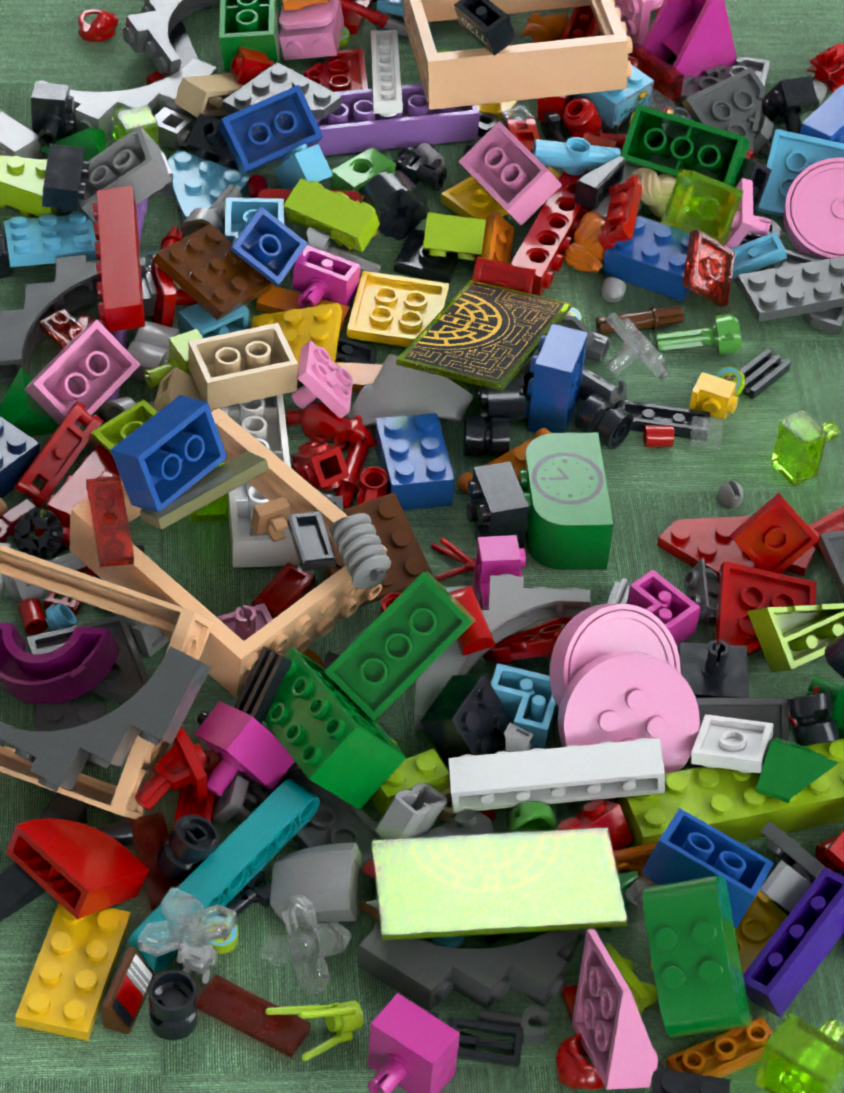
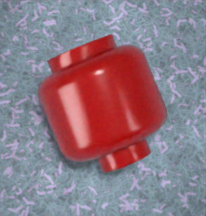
M574 99L562 111L563 124L571 135L575 131L597 133L601 127V115L589 99Z

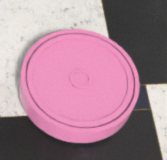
M844 158L825 159L810 165L794 179L788 190L783 214L784 228L789 241L801 254L820 260L844 256Z
M600 604L587 608L577 614L560 633L551 656L550 684L558 709L563 694L572 678L585 665L609 653L620 651L645 653L668 663L681 674L678 649L665 624L648 610L629 604Z
M634 651L609 653L585 665L568 684L558 712V731L562 747L568 745H593L606 741L625 742L634 741L639 738H660L665 774L680 771L685 766L691 756L700 725L698 704L685 678L668 663L651 655Z

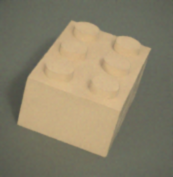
M278 323L188 341L189 371L202 400L208 402L210 410L297 391L298 363Z

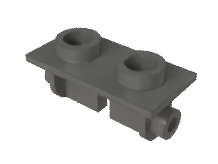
M701 558L695 567L686 573L684 586L686 587L687 597L700 606L698 620L705 621L708 625H716L718 576L712 569H705V560Z

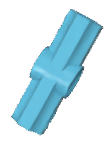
M579 137L570 138L567 142L536 139V141L534 140L532 154L544 166L561 167L565 173L577 176L582 175L585 170L593 171L619 157L620 148L593 146L587 140Z

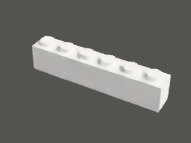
M639 738L634 741L625 742L606 741L600 744L568 745L551 749L534 748L529 751L519 752L500 751L487 755H462L449 758L454 813H459L463 810L480 811L512 808L528 801L555 804L665 793V772L660 738Z

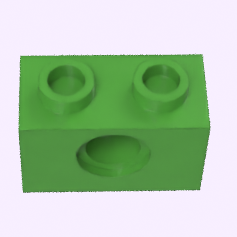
M372 147L331 170L333 176L331 177L330 190L356 191L361 195V202H363L364 196L362 192L366 184L381 172L395 173L396 163Z

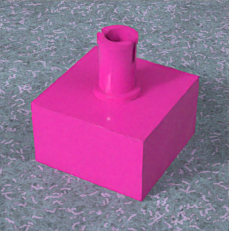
M221 701L217 703L194 733L195 736L222 759L207 778V789L219 797L223 795L222 793L238 773L273 790L295 761L281 742L253 716Z
M397 993L370 1024L368 1066L378 1073L367 1083L369 1091L371 1093H378L381 1090V1093H391L398 1085L409 1093H440L455 1075L460 1032Z

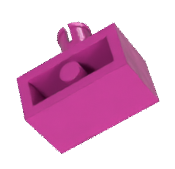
M308 245L294 263L293 289L303 292L297 300L301 309L306 308L308 305L309 307H315L321 299L348 306L357 293L360 264Z

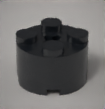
M394 170L396 173L389 174L386 171L374 176L364 187L362 192L364 196L363 202L375 209L380 224L378 230L383 235L393 237L395 240H402L412 228L415 229L427 217V212H429L427 200L423 192L403 172Z
M520 359L515 362L500 381L477 376L478 380H482L481 383H476L477 400L484 403V405H480V416H483L486 422H489L491 417H510V421L526 418V397L523 395L524 376Z

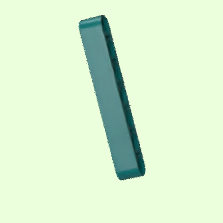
M285 780L131 934L126 949H129V947L135 948L147 965L155 972L164 969L178 955V947L185 948L202 931L204 924L214 918L312 819L320 805L319 797L294 780Z

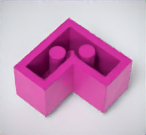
M517 535L477 538L473 583L481 610H489L490 575L512 574L523 577L520 568H525L526 555L524 548H519Z
M652 569L630 585L627 604L644 608L658 617L670 631L676 646L695 634L700 606Z

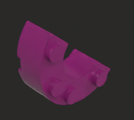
M0 623V684L9 694L27 703H64L83 695L95 687L111 670L118 657L120 648L107 628L75 627L71 637L60 648L50 653L34 655L25 652L26 643L13 623Z

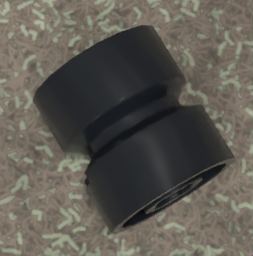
M593 394L585 400L575 419V427L583 433L598 432L600 443L609 449L619 447L627 438L633 425V416L620 407L613 409L612 403L598 394Z
M465 416L464 456H482L484 451H488L491 457H500L509 452L510 417H491L489 422H486L483 416Z
M831 691L787 699L790 718L797 722L793 727L795 744L808 746L840 739L837 720L831 718L830 715L835 710Z
M183 815L177 820L169 837L158 852L157 864L167 877L177 882H184L213 853L219 841L218 831L212 823L199 815Z
M167 970L159 973L152 979L148 987L150 1026L153 1032L160 1038L180 1040L189 1036L195 1030L198 1023L197 984L186 972Z

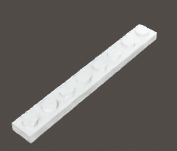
M371 30L374 114H380L384 117L395 116L397 113H403L397 30Z

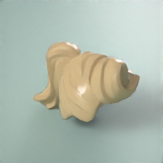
M639 168L636 171H632L631 174L636 175L642 184L640 200L648 205L653 214L674 228H677L690 215L689 193L677 178L670 174L657 176L655 171L648 168Z

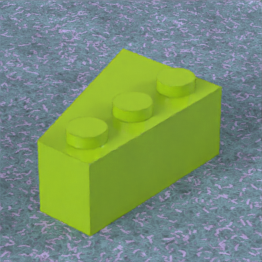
M844 603L766 607L747 611L771 673L792 670L824 655L826 646L844 633Z

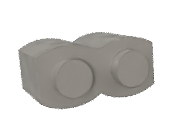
M145 321V327L139 328L135 340L127 349L140 363V366L129 378L146 382L144 370L168 363L169 338L179 335L180 330Z
M427 783L416 784L412 790L400 791L392 800L375 831L380 835L381 840L391 847H405L411 840H418L429 832L446 805L447 798Z

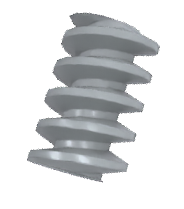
M365 513L343 517L332 524L329 529L335 544L338 546L337 549L342 556V560L352 577V581L355 587L359 589H370L378 586L386 578V571L391 566V561L386 556V550L381 545V539L376 535L377 531L374 525L371 524L372 520Z

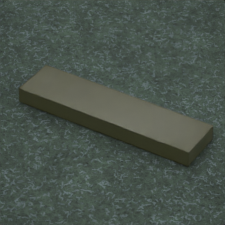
M246 451L210 471L159 512L143 508L140 510L142 520L163 530L266 472L269 469L267 460Z

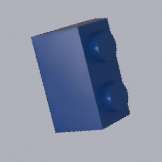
M261 206L246 221L236 235L230 250L270 282L278 286L308 243Z

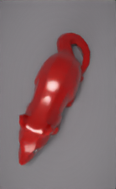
M318 402L310 404L302 411L291 410L285 412L286 425L301 424L304 435L318 444L326 442V440H333L334 446H339L341 451L347 449L345 441L354 442V444L356 441H363L369 448L376 446V441L371 436L370 431L362 424V417L360 415H356L353 420L345 417L340 419L324 403Z

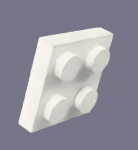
M705 714L691 752V764L703 765L707 768L733 769L743 773H761L773 736V723Z

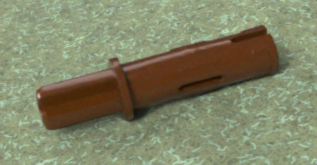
M680 306L660 309L650 307L646 311L597 317L595 324L596 329H599L597 333L600 335L646 328L657 330L659 326L682 323L684 321V312Z

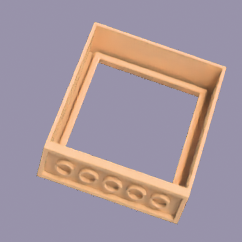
M403 0L404 25L429 110L627 89V78L632 75L631 63L628 61V54L632 53V40L630 36L627 37L625 22H621L620 9L615 8V0H490L505 14L590 5L602 36L509 45L495 56L486 48L436 52L428 22L458 19L454 4L460 0Z
M220 408L214 410L212 416L227 455L223 462L226 463L246 451L265 458L269 469L248 481V483L269 501L285 496L291 506L289 514L321 511L335 556L344 564L342 556L337 549L338 546L335 544L329 529L337 520L348 517V515ZM120 476L71 508L70 551L102 580L195 611L213 621L199 661L211 666L208 674L236 699L239 698L263 646L282 656L291 647L303 653L313 640L320 635H327L338 621L344 617L349 618L352 616L359 605L367 599L373 600L382 589L381 583L370 589L355 587L345 565L243 641L119 532L121 528L141 515L140 510H142V508L131 505ZM157 628L171 640L173 633Z
M0 545L1 574L171 632L173 635L168 649L171 646L200 660L213 621L195 611ZM137 736L117 786L80 773L72 790L59 787L57 792L115 814L141 821L145 809L136 802L135 795L154 775V766L165 755L169 743L160 740L157 746ZM0 746V772L47 788L38 783L40 776L30 771L33 762L16 755V749Z

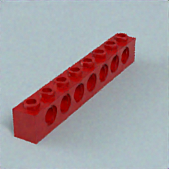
M585 133L583 139L593 146L616 148L617 142L588 133ZM585 170L582 175L577 176L569 175L563 171L558 180L562 186L546 201L511 262L514 265L536 270L530 296L540 298L545 288L550 289L554 272H559L561 269L564 253L569 245L573 243V237L581 219L586 213L591 212V209L575 202L577 180L591 171Z

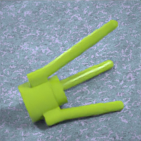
M355 1000L328 1005L286 1006L267 1008L265 1010L267 1015L299 1014L301 1019L325 1017L328 1030L337 1033L336 1036L304 1053L301 1056L303 1061H307L341 1042L352 1040V1031L360 1030L363 1027L364 1021L362 1009Z

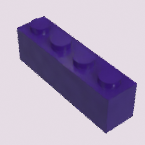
M824 867L743 974L745 990L751 1002L781 1017L844 933L843 876Z

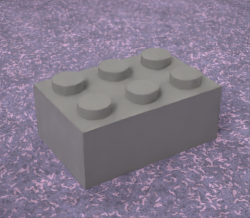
M141 126L89 160L88 178H82V182H86L85 200L79 199L81 208L94 222H99L94 219L92 203H97V190L132 186L137 206L144 199L171 182L160 147Z

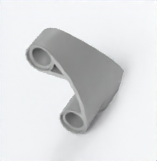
M389 354L373 384H366L360 391L349 412V416L353 420L356 415H360L362 417V424L365 427L375 425V418L437 413L438 418L459 423L473 400V395L451 380L422 365Z

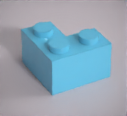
M498 663L491 681L492 688L509 717L514 721V725L533 734L530 741L532 744L531 749H546L559 710L552 694L550 676Z

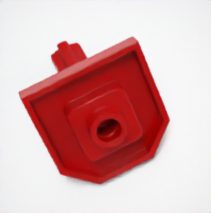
M182 725L172 743L171 749L154 766V775L135 795L136 802L148 811L157 804L170 788L175 791L190 784L198 802L208 798L207 775L202 764L207 762L206 756L199 742L192 743Z

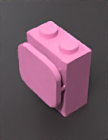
M330 0L325 4L316 3L304 6V8L297 11H285L282 6L279 17L281 27L279 40L284 61L337 56L344 25L340 0Z

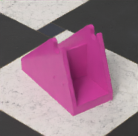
M665 0L639 50V54L642 57L651 54L643 62L647 67L677 56L667 77L671 84L679 80L671 88L674 93L680 91L683 78L689 76L697 78L703 76L705 70L722 64L725 67L735 64L737 57L724 0Z

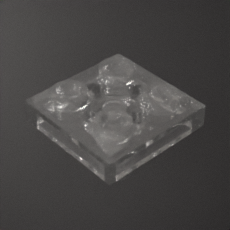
M612 312L605 319L624 340V347L608 362L604 363L616 378L636 359L638 361L642 360L660 381L670 374L662 365L666 362L665 358L627 316L621 320L615 312Z

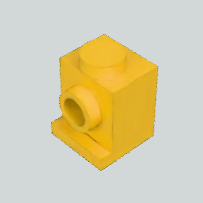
M702 372L692 390L689 409L710 412V416L725 420L728 413H734L739 397L734 396L737 383Z

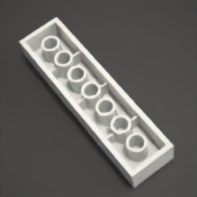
M283 394L220 408L291 468ZM248 482L227 493L233 568L285 566L288 562L298 565V556L289 529L283 530L286 535L285 539L273 542L268 532L256 536L251 527L254 506L269 500Z

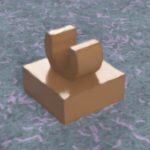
M285 496L254 506L251 527L256 536L268 532L273 542L286 538L283 530L288 529L287 522L291 506Z

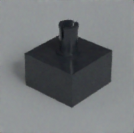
M713 640L709 644L680 642L678 653L681 675L690 685L695 698H749L747 646H732L723 640H720L719 645H717V640Z

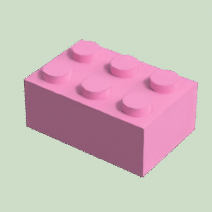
M500 121L458 161L521 226L562 186L557 178Z
M95 320L88 324L24 390L60 425L76 401L86 406L84 410L92 415L140 366V363L98 320ZM78 420L74 423L78 428L82 425Z

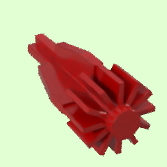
M844 43L829 47L809 61L813 66L807 68V71L815 73L812 80L816 79L824 83L827 87V92L830 90L834 92L844 84Z

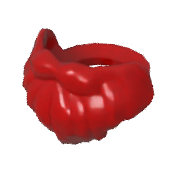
M85 10L78 17V25L80 27L78 34L84 41L104 42L114 37L119 22L116 14L105 10ZM99 14L91 24L84 21L87 15Z
M578 1032L564 1040L558 1048V1054L555 1057L558 1074L557 1080L572 1089H601L604 1084L595 1067L581 1056L585 1055L588 1057L581 1044L582 1034Z

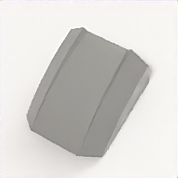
M356 842L328 844L298 850L284 856L273 864L270 905L281 921H357L356 899L362 854Z

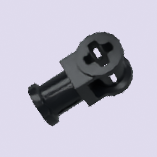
M404 147L399 152V157L392 160L396 163L395 170L404 172L415 185L420 181L439 191L447 178L448 172L446 168L442 166L438 168L428 164V157L420 154L412 147Z

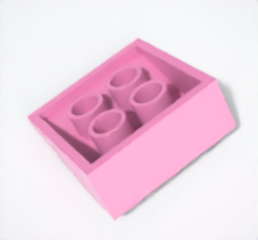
M587 929L572 1027L576 1034L578 1032L582 1034L581 1044L606 1090L648 1088L651 1084L652 1073L657 1070V1053L652 1047L628 985L595 929Z

